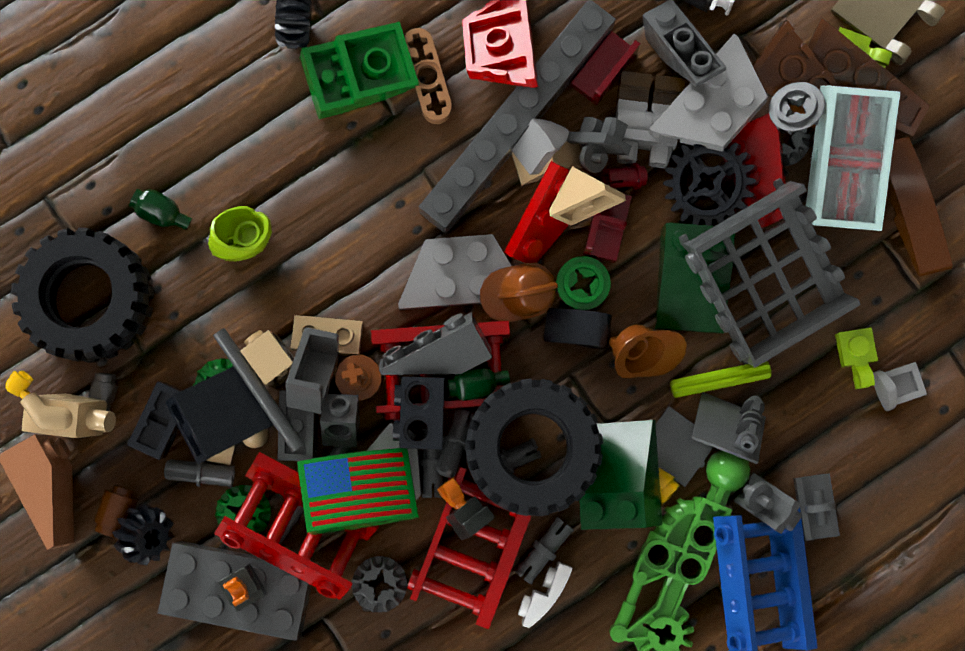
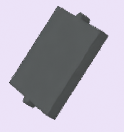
M668 406L656 423L658 466L676 477L674 480L686 487L698 468L705 466L704 460L713 447L692 439L694 424Z

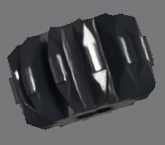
M311 0L276 1L275 38L279 46H285L290 49L307 47L310 42L312 23Z
M140 504L138 509L128 508V517L126 519L117 518L121 528L112 532L114 537L118 539L113 546L122 553L121 555L125 560L130 563L137 562L140 565L147 566L150 559L160 561V552L162 550L170 551L167 541L175 537L173 532L169 531L174 523L166 517L162 509L154 508L147 504Z

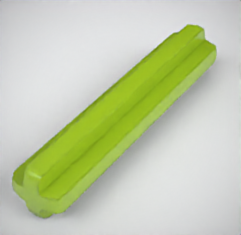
M766 361L755 368L750 364L678 378L670 382L671 392L675 398L760 381L771 377V368L769 362Z

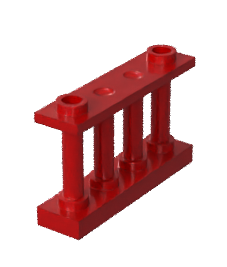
M509 321L478 323L491 346L492 358L487 360L488 368L493 372L502 371L500 344H503V338H509L510 336ZM445 325L371 330L372 345L380 347V352L385 353L395 346L413 343V339L426 330L434 332ZM420 374V377H433V374ZM385 375L387 405L376 406V413L384 414L385 420H399L401 406H394L395 385H400L399 375ZM503 385L496 386L494 392L503 387ZM420 386L421 403H413L414 405L421 406L429 400V390L425 387ZM456 398V401H444V410L480 407L486 398L461 401Z
M259 452L245 475L254 484L236 518L232 520L224 516L214 534L220 537L221 541L227 546L235 549L241 548L316 587V590L321 595L340 600L351 589L353 584L342 578V575L358 540L364 539L367 541L376 532L379 525L356 530L345 529L346 535L329 570L310 561L323 534L311 535L307 533L298 554L283 547L279 542L297 506L303 507L299 473ZM272 490L283 496L285 501L267 536L264 537L247 528L265 491Z
M459 468L458 473H456L453 479L458 483L463 494L470 497L476 496L478 500L502 508L487 498L477 484L463 479L467 469ZM447 502L421 571L414 569L407 586V589L413 591L410 599L417 601L422 590L472 610V614L477 615L476 625L489 630L531 516L509 511V515L514 517L510 530L503 528V531L485 525L474 534L477 537L497 544L496 548L502 550L498 562L491 561L489 564L439 544L445 526L449 525L452 527L446 519L452 513V507ZM433 557L484 576V581L490 583L485 596L479 594L477 597L426 577Z

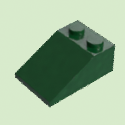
M665 223L662 227L655 329L724 333L715 318L718 311L714 303L710 304L704 297L700 289V285L704 283L699 274H695L688 266L685 259L688 252L681 245L678 238L686 234L691 241L714 226ZM735 234L729 236L733 245ZM723 241L701 254L708 266L729 253ZM733 261L711 273L721 294L730 289Z
M644 420L597 424L599 433H602L603 444H601L603 458L596 472L597 478L593 485H590L585 491L586 494L579 500L581 530L648 528L663 525L656 421Z

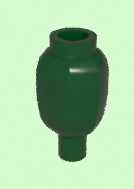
M137 188L129 203V207L135 209V213L139 218L156 226L170 227L176 225L187 230L192 221V218L180 213L179 206L175 201L152 189L142 191Z
M473 367L462 374H453L451 377L445 378L448 397H456L461 401L486 397L494 392L496 386L510 383L507 370L493 372L486 367Z

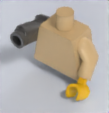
M22 370L19 372L13 371L6 381L7 391L22 399L20 403L24 407L22 431L82 438L99 436L103 432H111L115 426L116 417L109 408L111 407L110 404L114 402L118 389L115 382L116 374L95 373L88 397L66 393L37 395L36 392L30 393L27 389L33 382V378Z

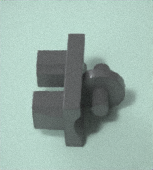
M584 117L580 132H569L566 140L569 143L581 144L583 146L579 155L580 164L585 171L590 173H597L604 169L608 161V155L629 156L632 147L623 141L628 125L613 117H606L604 122L593 117Z
M755 473L750 477L749 485L744 487L743 493L734 500V502L780 534H782L785 528L792 531L802 517V513L797 511L801 506L799 502Z
M830 473L793 478L796 499L801 504L804 541L840 536Z

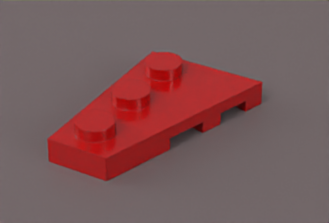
M768 113L747 123L728 146L729 148L735 142L740 144L741 150L738 155L744 152L751 155V158L745 165L757 166V170L749 175V178L759 181L758 185L749 187V191L755 193L757 198H746L745 203L748 206L776 191L773 181L781 178L783 183L786 184L783 172V149L780 131L774 125ZM733 174L732 180L736 186V175ZM779 208L758 219L761 228L764 229L784 218Z
M553 161L550 162L504 253L524 263H537L569 226L551 217L549 209L570 171L569 169Z

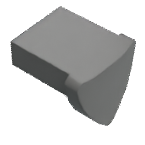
M532 118L528 124L529 127L511 151L530 175H535L542 171L555 152L559 151L564 145L569 131L551 121Z
M916 362L886 372L881 370L873 372L874 387L886 411L893 410L897 404L927 395Z

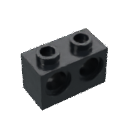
M402 377L401 385H395L394 406H401L400 420H394L393 441H399V448L443 450L445 378ZM418 386L427 388L430 394L427 403L421 406L414 405L410 401L411 391ZM416 421H422L428 426V435L422 441H414L409 436V427Z
M157 381L127 445L158 460L166 458L179 428L165 402L183 390L166 382Z

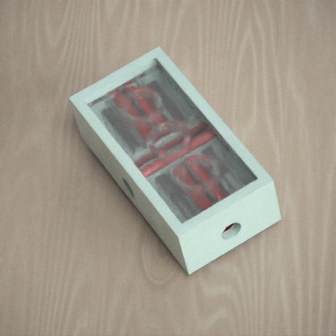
M821 86L820 91L825 100V114L821 115L815 128L806 206L812 208L817 216V219L811 223L817 226L882 231L900 92L842 86Z

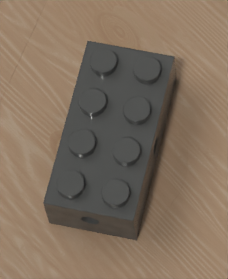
M179 541L172 543L157 614L297 641L302 636L312 585L255 555ZM250 563L267 595L236 612L234 606L230 605L218 582Z

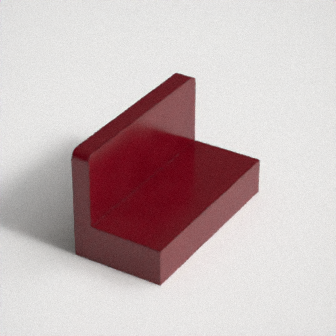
M611 31L571 82V87L597 106L620 77L621 72L627 68L637 55L641 43L634 40L630 45Z

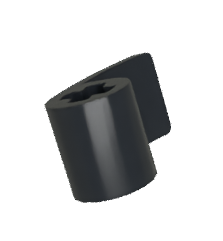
M549 308L543 339L545 342L576 344L585 348L607 350L612 315L594 311Z

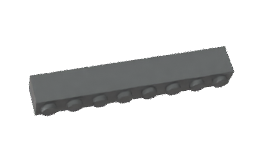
M588 0L537 61L538 87L517 86L418 206L420 214L443 233L447 234L512 155L513 152L511 150L529 127L528 124L532 118L541 119L610 34L616 20L613 16L592 0Z

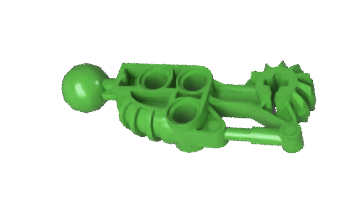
M722 450L717 451L707 462L706 473L711 483L707 497H693L692 500L678 498L676 500L677 504L671 507L667 506L664 509L666 513L662 516L663 525L656 526L654 531L650 530L646 541L642 545L632 572L634 581L626 601H623L615 624L610 627L609 633L613 641L618 643L625 640L634 642L638 651H649L651 649L652 651H682L679 648L681 644L686 647H692L693 642L683 637V635L693 633L694 628L691 625H683L688 620L689 613L680 604L688 585L699 584L708 573L717 550L713 517L730 516L732 509L725 506L730 493L743 488L749 480L750 466L748 460L738 458ZM705 525L711 530V539L706 544L700 545L694 540V532L698 527ZM654 545H663L666 549V558L661 563L656 564L649 560L648 552ZM689 558L696 559L699 566L697 573L691 577L684 576L681 572L683 561ZM665 577L655 605L630 624L636 609L635 604L643 585ZM667 624L672 635L671 637L665 636L660 641V637L653 628L664 629Z

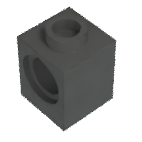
M327 394L320 418L323 446L357 448L360 426L359 395Z

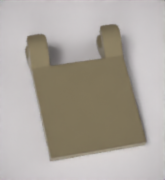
M839 0L833 6L831 12L860 34L872 38L871 42L877 47L891 51L893 54L890 60L896 65L901 66L908 59L912 51L906 44L895 40V36L915 12L918 13L925 23L935 26L944 15L945 10L939 4L929 0Z

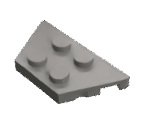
M733 34L716 53L726 66V71L697 87L690 82L649 128V134L652 137L659 138L662 135L680 139V143L689 145L701 144L708 149L723 152L767 102L768 96L737 35Z
M493 234L425 239L398 303L399 310L481 304L480 289L483 281L490 273L512 265Z

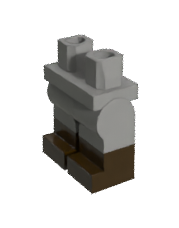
M621 72L618 81L615 118L628 125L623 141L632 147L629 156L617 155L618 163H636L638 149L650 151L648 166L656 168L667 167L671 153H673L677 146L678 139L662 135L659 138L652 137L649 134V128L685 89L687 79L656 75L652 84L650 108L647 111L652 74Z

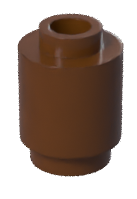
M115 484L112 490H104L94 522L97 523L94 531L115 538L112 532L121 528L117 518L126 519L128 517V508H136L139 499L133 497L134 490Z

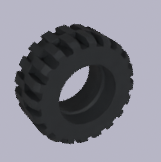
M79 227L76 232L67 228L59 230L57 233L58 237L56 238L50 235L39 240L42 247L38 250L31 247L26 252L25 256L29 260L25 266L18 264L15 274L20 275L18 284L12 283L11 294L18 297V302H13L11 305L13 314L20 316L22 319L17 323L21 331L29 334V341L36 347L45 349L46 353L77 362H99L100 358L111 359L118 356V350L121 348L129 349L135 344L132 338L136 334L142 335L147 328L142 325L145 317L151 318L153 307L149 306V299L154 298V288L148 284L151 276L148 269L142 266V259L129 249L127 245L102 231L94 232L90 228ZM89 264L98 266L109 275L111 280L112 298L105 314L94 324L84 328L72 327L65 323L59 315L56 304L58 288L62 280L72 270Z
M524 379L501 387L487 397L477 409L467 433V463L479 489L496 505L520 515L545 516L569 508V505L579 501L586 494L585 491L588 487L593 485L598 476L596 475L597 469L601 465L603 458L601 454V444H603L602 433H599L597 427L599 422L595 414L590 412L586 406L588 404L581 396L577 397L571 392L572 389L564 385L554 384L550 380ZM527 414H539L550 418L561 428L566 439L567 452L562 466L554 475L541 481H526L516 477L506 468L500 454V441L506 427L516 418Z

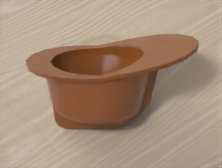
M524 263L505 267L490 273L483 281L480 289V303L483 310L492 319L497 321L514 322L532 318L547 312L553 305L558 284L555 282L551 272L545 266L538 263Z
M631 325L621 331L618 336H613L609 339V344L612 347L615 358L614 367L616 373L622 378L664 375L673 370L686 354V341L682 335L675 331H653L643 325Z

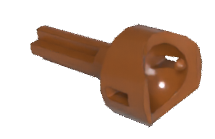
M352 355L345 358L339 364L335 373V383L342 394L359 395V401H366L373 398L380 391L383 384V375L379 372V365L372 358L365 355Z

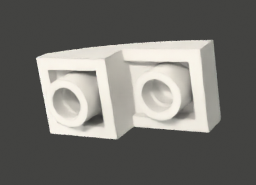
M558 561L555 568L549 567L545 576L543 587L548 588L547 593L545 594L533 589L531 597L524 595L518 615L523 616V626L530 628L549 611L569 579L573 569L571 566Z

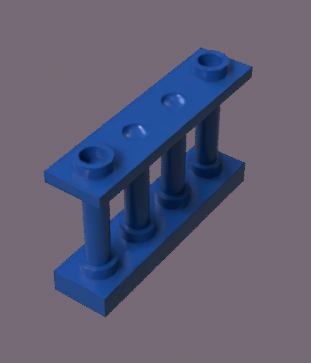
M742 515L713 517L729 651H758L757 646L782 642L783 649L806 651L817 649L802 518L792 531L785 528L782 534H780L764 522L743 525ZM769 535L772 556L747 560L745 539ZM774 571L776 592L751 596L749 574ZM778 606L780 627L756 632L753 610Z

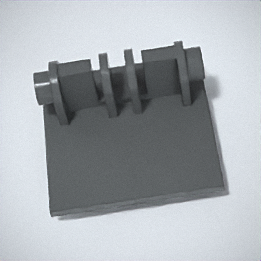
M702 392L691 438L757 464L766 419L762 415L765 404L760 397L751 396L740 407Z

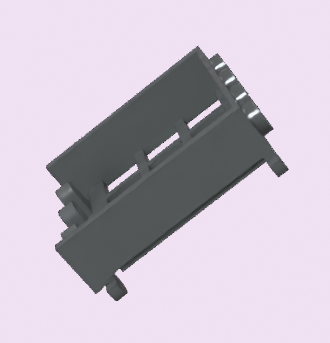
M781 178L773 181L776 191L691 241L686 234L678 237L681 245L688 252L685 256L688 266L695 274H699L704 283L700 285L704 297L710 304L714 303L718 314L715 315L717 323L725 333H729L733 341L730 344L733 354L744 365L750 364L754 368L861 305L859 299L844 293L840 281L845 279V275L839 267L830 263L825 253L831 249L830 243L826 238L816 234L811 223L817 219L813 209L802 205L799 195L807 191L805 185L792 181L784 184ZM779 208L785 221L763 232L758 219ZM751 225L756 238L735 249L729 236ZM788 228L798 249L777 261L768 240ZM723 241L729 254L707 266L701 253ZM761 245L770 265L749 277L740 256ZM802 256L811 277L790 288L781 268ZM733 261L742 282L721 294L711 273ZM775 273L784 293L763 305L753 284ZM815 284L825 304L804 315L795 295ZM747 289L756 309L735 321L725 301ZM788 300L797 320L776 332L767 312ZM761 317L769 337L749 348L739 328Z

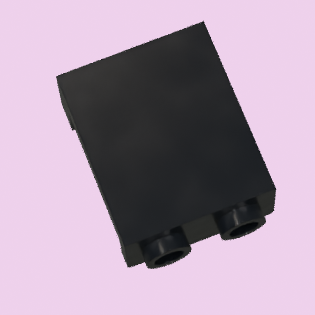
M234 366L173 395L165 402L197 464L273 426V423Z

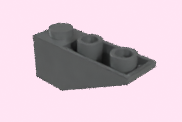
M668 0L643 14L645 37L648 43L664 63L697 87L726 71L724 63L673 0Z
M472 312L465 316L457 314L445 321L444 327L434 332L426 330L418 334L413 339L414 342L406 347L395 346L382 355L383 358L380 359L379 372L381 375L462 374L491 359V346Z

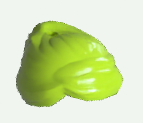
M237 206L227 209L212 221L208 239L209 250L214 256L226 261H242L252 258L262 252L267 246L272 234L271 220L263 212H256L248 206Z

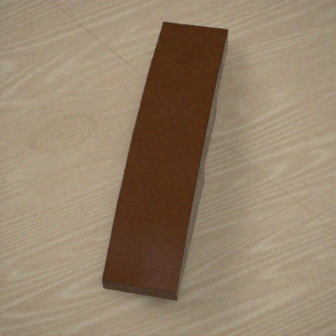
M905 137L894 140L887 194L896 212L894 222L918 277L952 269L953 264L938 211L910 138Z

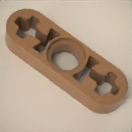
M414 28L408 31L404 37L412 62H418L415 65L413 64L417 78L419 72L425 68H431L437 73L436 81L430 85H425L418 79L419 86H415L424 118L432 124H442L451 116V99L431 34L425 29ZM419 38L421 43L427 42V44L423 45L425 60L419 61L416 48H410L414 45L413 40ZM435 91L438 103L446 105L442 108V114L436 115L434 111H428L432 107L430 93Z

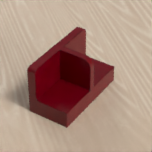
M625 195L626 201L592 216L583 255L616 263L623 232L627 225L626 219L632 196Z

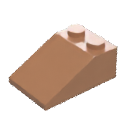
M34 434L0 454V463L46 549L50 550L69 546L74 543L72 464L68 459L71 453L63 439H57L56 436Z

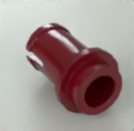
M633 163L630 167H607L602 172L603 174H608V176H602V182L612 188L632 187V189L638 190L641 186L646 185L648 179L645 166H640L638 163Z

